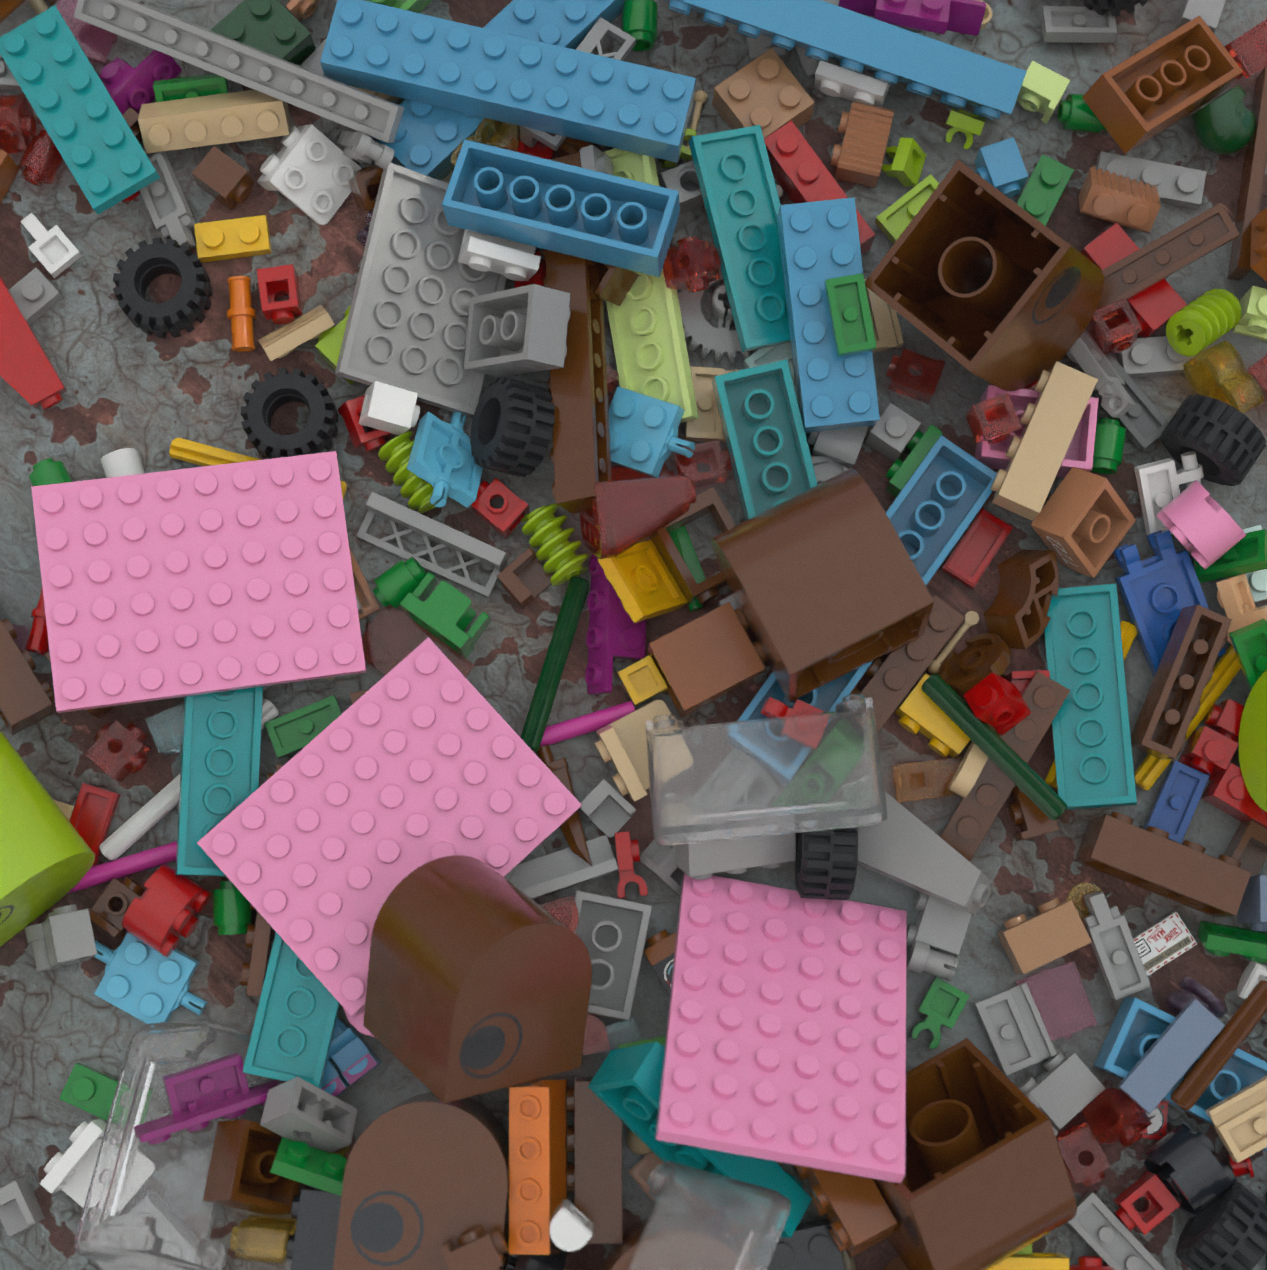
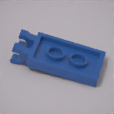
M1158 530L1146 535L1148 543L1156 555L1140 561L1135 544L1130 546L1124 544L1113 551L1118 564L1125 572V574L1115 579L1131 621L1137 629V636L1153 678L1182 608L1198 604L1209 609L1188 551L1180 550L1176 552L1169 530L1163 532ZM1224 647L1219 651L1218 656L1226 653Z

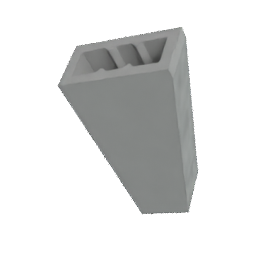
M876 787L858 825L857 864L976 915L979 907H983L988 901L991 887L989 886L991 880L887 792Z

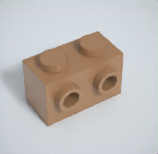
M1058 897L1038 905L1037 908L1040 912L1026 919L1025 914L1021 913L1003 922L1006 929L997 932V935L1016 974L1024 975L1092 943L1072 900L1060 903Z

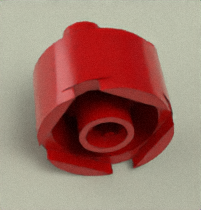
M163 865L143 885L147 889L140 899L135 896L124 915L122 927L167 958L177 947L180 941L179 937L182 935L188 938L199 923V919L195 915L206 906L212 893L184 875H175L174 868Z

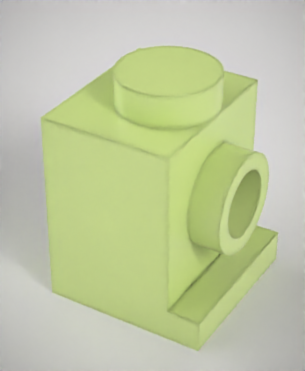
M1032 60L1016 101L1028 111L1043 114L1041 121L1047 124L1070 80Z
M1252 286L1240 299L1242 317L1239 324L1233 328V333L1267 341V289Z

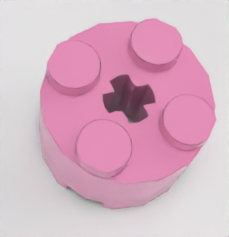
M1196 480L1156 516L1204 569H1207L1246 535L1224 508L1210 497V493Z

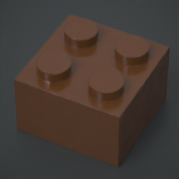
M247 1119L218 1121L203 1201L264 1215L291 1214L295 1194H298L300 1182L270 1172L282 1136L261 1126L258 1122Z

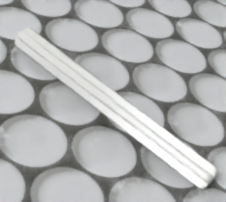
M268 699L262 700L261 730L265 727L264 723L273 720L279 714L278 709ZM180 774L100 844L99 849L107 859L111 861L116 860L179 804Z

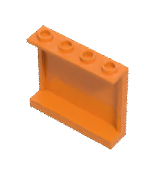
M535 1079L509 1087V1254L550 1255V1224L553 1213L563 1199L568 1200V1079Z

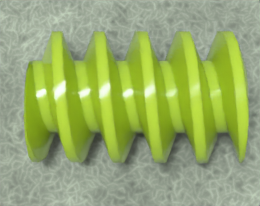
M1214 288L1206 291L1169 318L1166 325V336L1169 344L1180 355L1187 357L1197 355L1239 324L1242 317L1240 302L1233 293L1225 289Z
M408 431L393 438L381 447L378 457L382 461H388L385 465L386 470L391 474L395 473L393 482L397 486H402L400 490L402 497L410 498L408 501L409 509L418 510L417 512L421 514L435 508L436 502L433 505L430 502L434 488L431 484L407 469L414 440H410L413 432Z
M556 503L539 507L520 521L525 523L522 528L523 534L527 536L533 535L529 540L531 548H540L536 553L537 559L539 561L548 560L543 566L544 572L548 574L555 573L550 579L552 586L562 585L569 582L571 577L583 574L588 570V567L583 568L582 564L589 557L588 553L576 555L575 551L582 542L580 540L568 541V538L575 530L573 527L561 528V525L568 517L567 515L555 517L554 513L560 507Z

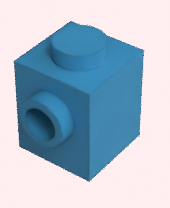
M1014 137L981 147L974 160L977 168L975 173L1008 198L1018 195L1029 177Z

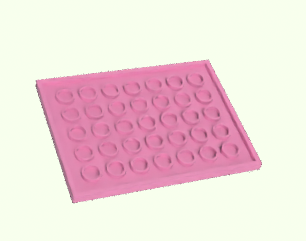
M336 451L31 487L55 704L58 713L366 673Z
M428 637L199 840L197 844L344 1009L353 1016L365 1005L370 944L374 923L389 894L406 876L420 866L435 859L463 855L483 861L501 876L505 877L581 808L582 804Z
M684 873L681 886L655 1140L901 1183L905 1176L907 911L850 900L801 898L796 890L715 875L707 879H693Z

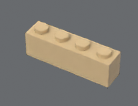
M253 89L142 104L138 123L145 152L149 154L289 135L291 118L287 102Z
M1056 361L1049 372L1043 369L1034 388L1035 391L1040 392L1035 405L1029 402L1020 420V423L1025 425L1021 437L1019 438L1014 435L1005 456L1011 458L1006 471L999 469L990 489L996 491L992 500L993 504L1032 521L1040 514L1098 381L1097 378Z

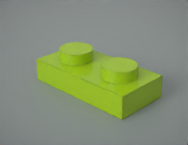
M931 174L876 217L875 224L893 244L938 187L939 183Z

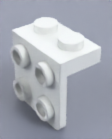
M825 61L819 62L815 72L814 88L822 93L878 107L883 106L890 85L872 78L873 72L863 69L862 73H857Z
M312 124L298 126V128L293 126L290 129V134L282 138L281 143L284 146L276 156L272 154L262 164L260 171L263 174L257 182L267 191L278 190L315 223L325 225L351 193L352 189L349 180L354 178L353 175L357 174L356 171L362 168L351 158L343 155L344 152Z
M465 229L458 262L469 265L470 268L478 271H491L502 274L510 280L528 281L538 271L541 257L534 255L535 246Z
M99 1118L90 1123L84 1121L70 1136L69 1140L73 1144L64 1154L58 1152L43 1169L47 1175L39 1184L51 1194L63 1190L102 1225L110 1226L116 1222L156 1173L157 1164L106 1120Z

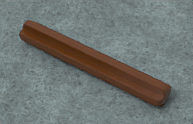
M1259 981L1171 1094V1100L1181 1109L1188 1111L1193 1107L1266 1013L1267 981Z

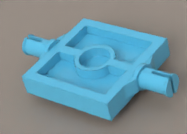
M617 387L608 409L611 463L658 479L665 460L672 452L690 458L693 453L688 449L695 451V443L678 438V426L685 410L678 405Z
M427 412L418 424L407 469L433 486L434 489L430 502L432 505L436 502L435 507L445 506L448 496L468 508L477 497L483 467L474 462L470 438L463 430L466 415L461 416L462 413L460 412L452 413L450 423L443 422L430 412Z
M127 932L121 945L115 950L95 940L97 955L94 957L106 963L104 977L94 995L159 1031L165 1028L172 1013L181 1005L198 1016L205 1010L204 1007L207 1006L208 1001H204L189 992L191 978L200 963L198 960L176 948L166 958L129 932Z

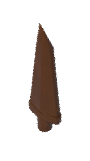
M549 745L539 747V750L536 752L537 756L575 797L566 758L554 760ZM577 810L560 826V829L572 852L592 866L579 811Z

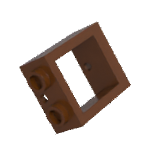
M714 487L650 519L645 528L688 601V605L696 600H699L701 605L711 601L720 594L718 589L728 584L723 572L697 584L669 536L670 532L709 512L722 533L736 526Z

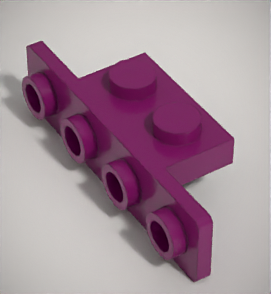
M839 0L838 4L839 7L863 15L873 16L874 19L892 25L945 34L947 30L973 36L979 35L986 11V3L976 0Z
M153 50L135 69L117 57L112 63L104 66L99 77L122 115L130 107L139 114L142 104L151 103L156 98L153 89L154 81L175 79L182 69L172 56Z
M613 545L593 549L589 560L591 587L587 606L590 615L589 629L586 634L588 666L585 670L588 695H599L612 691L613 658L642 660L645 658L646 620L637 623L633 622L597 560L605 552L617 549Z
M238 1052L163 1076L162 1079L171 1114L135 1126V1135L141 1143L158 1144L170 1139L171 1133L186 1129V1131L203 1129L210 1124V1120L224 1116L226 1119L239 1117L247 1112L248 1107L260 1103L262 1106H265L268 1090L285 1083V1081L272 1080L249 1088L246 1074L243 1072L242 1058Z

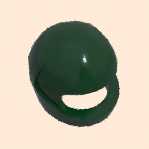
M1239 84L1191 115L1195 134L1200 144L1215 154L1227 155L1239 151L1246 146L1254 134L1255 116L1253 112H1250L1245 107L1243 98L1246 92Z

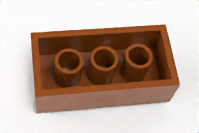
M1199 15L1103 73L1082 98L1126 154L1220 95L1243 71Z
M791 1164L798 1178L801 1181L807 1179L810 1184L812 1193L809 1196L812 1198L811 1202L820 1216L827 1215L832 1228L829 1230V1234L839 1252L846 1250L848 1256L852 1258L892 1235L897 1222L872 1178Z

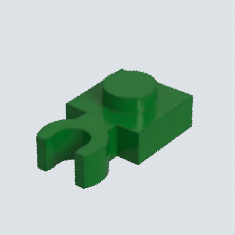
M934 977L917 1008V1011L926 1016L923 1021L916 1023L912 1027L910 1037L916 1040L921 1030L928 1029L932 1037L927 1047L935 1049L941 1040L939 1030L941 1025L949 1029L953 1028L970 995L940 978Z

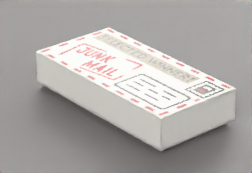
M1172 912L1133 937L1147 976L1197 945V942L1177 912Z

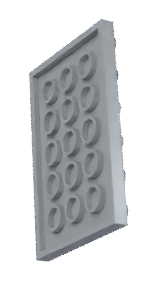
M390 163L387 169H383L335 375L366 385H371L378 381L418 393L417 401L451 412L462 413L461 415L465 414L471 418L474 416L479 402L485 374L464 370L470 297L503 291L507 278L502 274L491 271H478L470 268L469 265L458 262L465 229L447 224L442 202L449 185L448 183Z

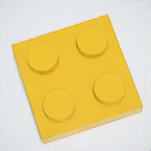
M652 540L607 551L597 559L604 570L606 578L622 601L625 611L630 615L634 623L678 610L688 603Z

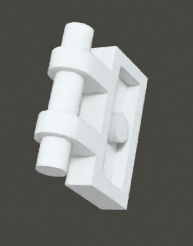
M1191 451L1181 454L1183 467L1180 470H1176L1175 461L1171 458L1134 467L1146 535L1158 530H1162V532L1169 530L1156 515L1180 494V484L1186 483L1187 488L1196 480L1201 484V478L1204 477L1202 465L1197 462L1196 452Z

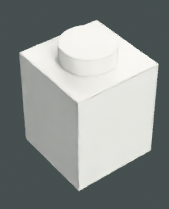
M375 381L366 389L359 424L396 435L405 433L411 427H415L419 417L420 406L415 405L418 393Z

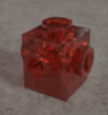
M0 95V150L8 154L19 153L26 150L31 138L36 135L35 117L33 114H29L25 95Z
M691 236L678 240V246L668 249L663 265L667 288L678 291L687 289L689 293L699 292L708 289L709 282L720 279L718 268L721 267V259L718 250L712 243L699 240L698 236Z
M116 720L113 724H106L97 732L94 737L96 743L85 755L113 780L122 782L130 772L136 774L143 768L149 759L146 755L152 748L144 742L148 736L133 722L126 726Z
M1108 1088L1102 1091L1092 1103L1081 1110L1100 1144L1122 1145V1147L1130 1146L1143 1137L1141 1132L1152 1124L1146 1112L1122 1090H1116L1115 1088Z

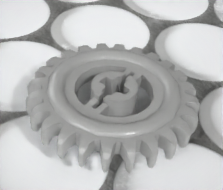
M706 250L704 264L697 257H693L692 266L694 271L687 269L685 266L681 268V274L686 281L675 278L677 290L680 291L677 293L685 340L691 339L689 351H694L699 347L702 348V359L707 358L712 352L714 353L716 363H720L723 355H727L729 362L734 364L736 354H740L745 360L750 356V352H742L736 329L729 330L730 324L734 323L731 308H728L725 328L722 327L725 312L723 306L725 299H727L725 284L719 286L714 291L711 301V314L718 322L717 328L705 320L701 311L703 295L712 286L724 283L719 260L714 259L710 251Z

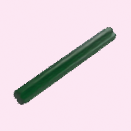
M573 576L569 580L520 738L533 752L539 750L589 590V581L582 577Z
M938 674L931 675L923 683L921 688L925 694L1050 820H1056L1066 811L1067 804L987 723L976 718L971 707Z

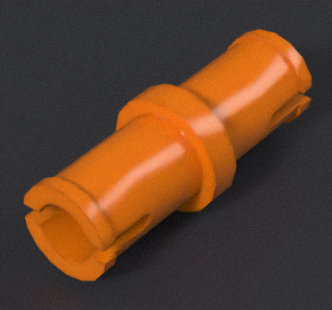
M232 276L227 279L230 309L226 311L227 319L231 320V348L234 352H251L255 350L253 319L256 318V310L252 308L251 278L248 276Z

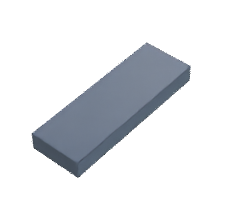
M1191 999L1117 1087L1146 1113L1151 1114L1225 1025L1196 999Z

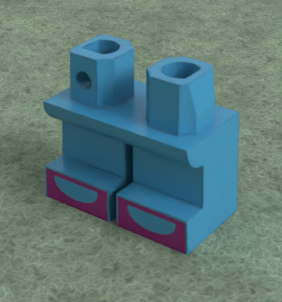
M338 1016L320 1088L335 1097L339 1096L351 1087L352 1084L382 1063L356 1028H348Z

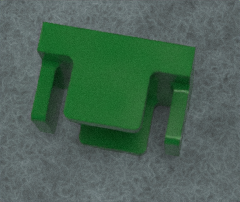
M428 572L412 594L409 592L400 605L407 617L467 659L475 648V642L490 624V616L483 611L468 632L465 633L464 631L476 616V611L470 607L472 605L471 599L444 580L437 585L436 577ZM434 589V591L431 593V595L428 597V599H427L426 601H424V600L427 598V596L430 594V592Z

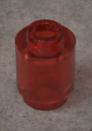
M40 130L38 136L34 135L18 164V168L23 172L21 177L38 187H41L43 183H52L64 160L46 130Z

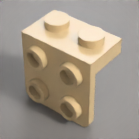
M656 699L595 731L600 741L594 744L604 763L611 761L617 772L616 775L612 776V779L621 796L628 794L633 801L648 795L646 789L690 767L694 761L668 707L660 699Z

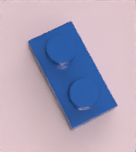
M1176 760L1172 761L1143 829L1146 830L1147 826L1159 828L1170 834L1169 840L1181 844L1210 776Z

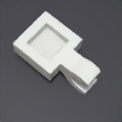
M30 213L20 221L36 240L28 248L54 278L82 257L78 249L57 225L47 231L33 213Z

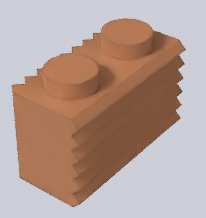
M852 101L850 112L842 111L838 132L843 133L844 138L842 145L835 144L830 163L831 166L837 167L835 179L843 180L844 182L849 181L858 185L862 184L871 188L876 187L882 168L894 110Z
M1095 166L1089 169L1078 196L1080 213L1112 223L1117 222L1119 225L1145 233L1150 232L1161 208L1157 185L1152 187L1150 183L1144 185L1143 180L1137 182L1136 178L1130 180L1129 176L1126 178L1122 174L1117 176L1116 172L1110 174L1109 170L1103 172L1102 168L1097 170Z

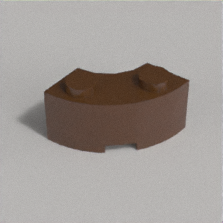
M1021 550L998 564L1000 575L998 594L993 605L984 613L989 633L997 634L1011 649H1027L1040 637L1051 617L1047 616L1052 596H1057L1059 582L1057 558L1054 550Z

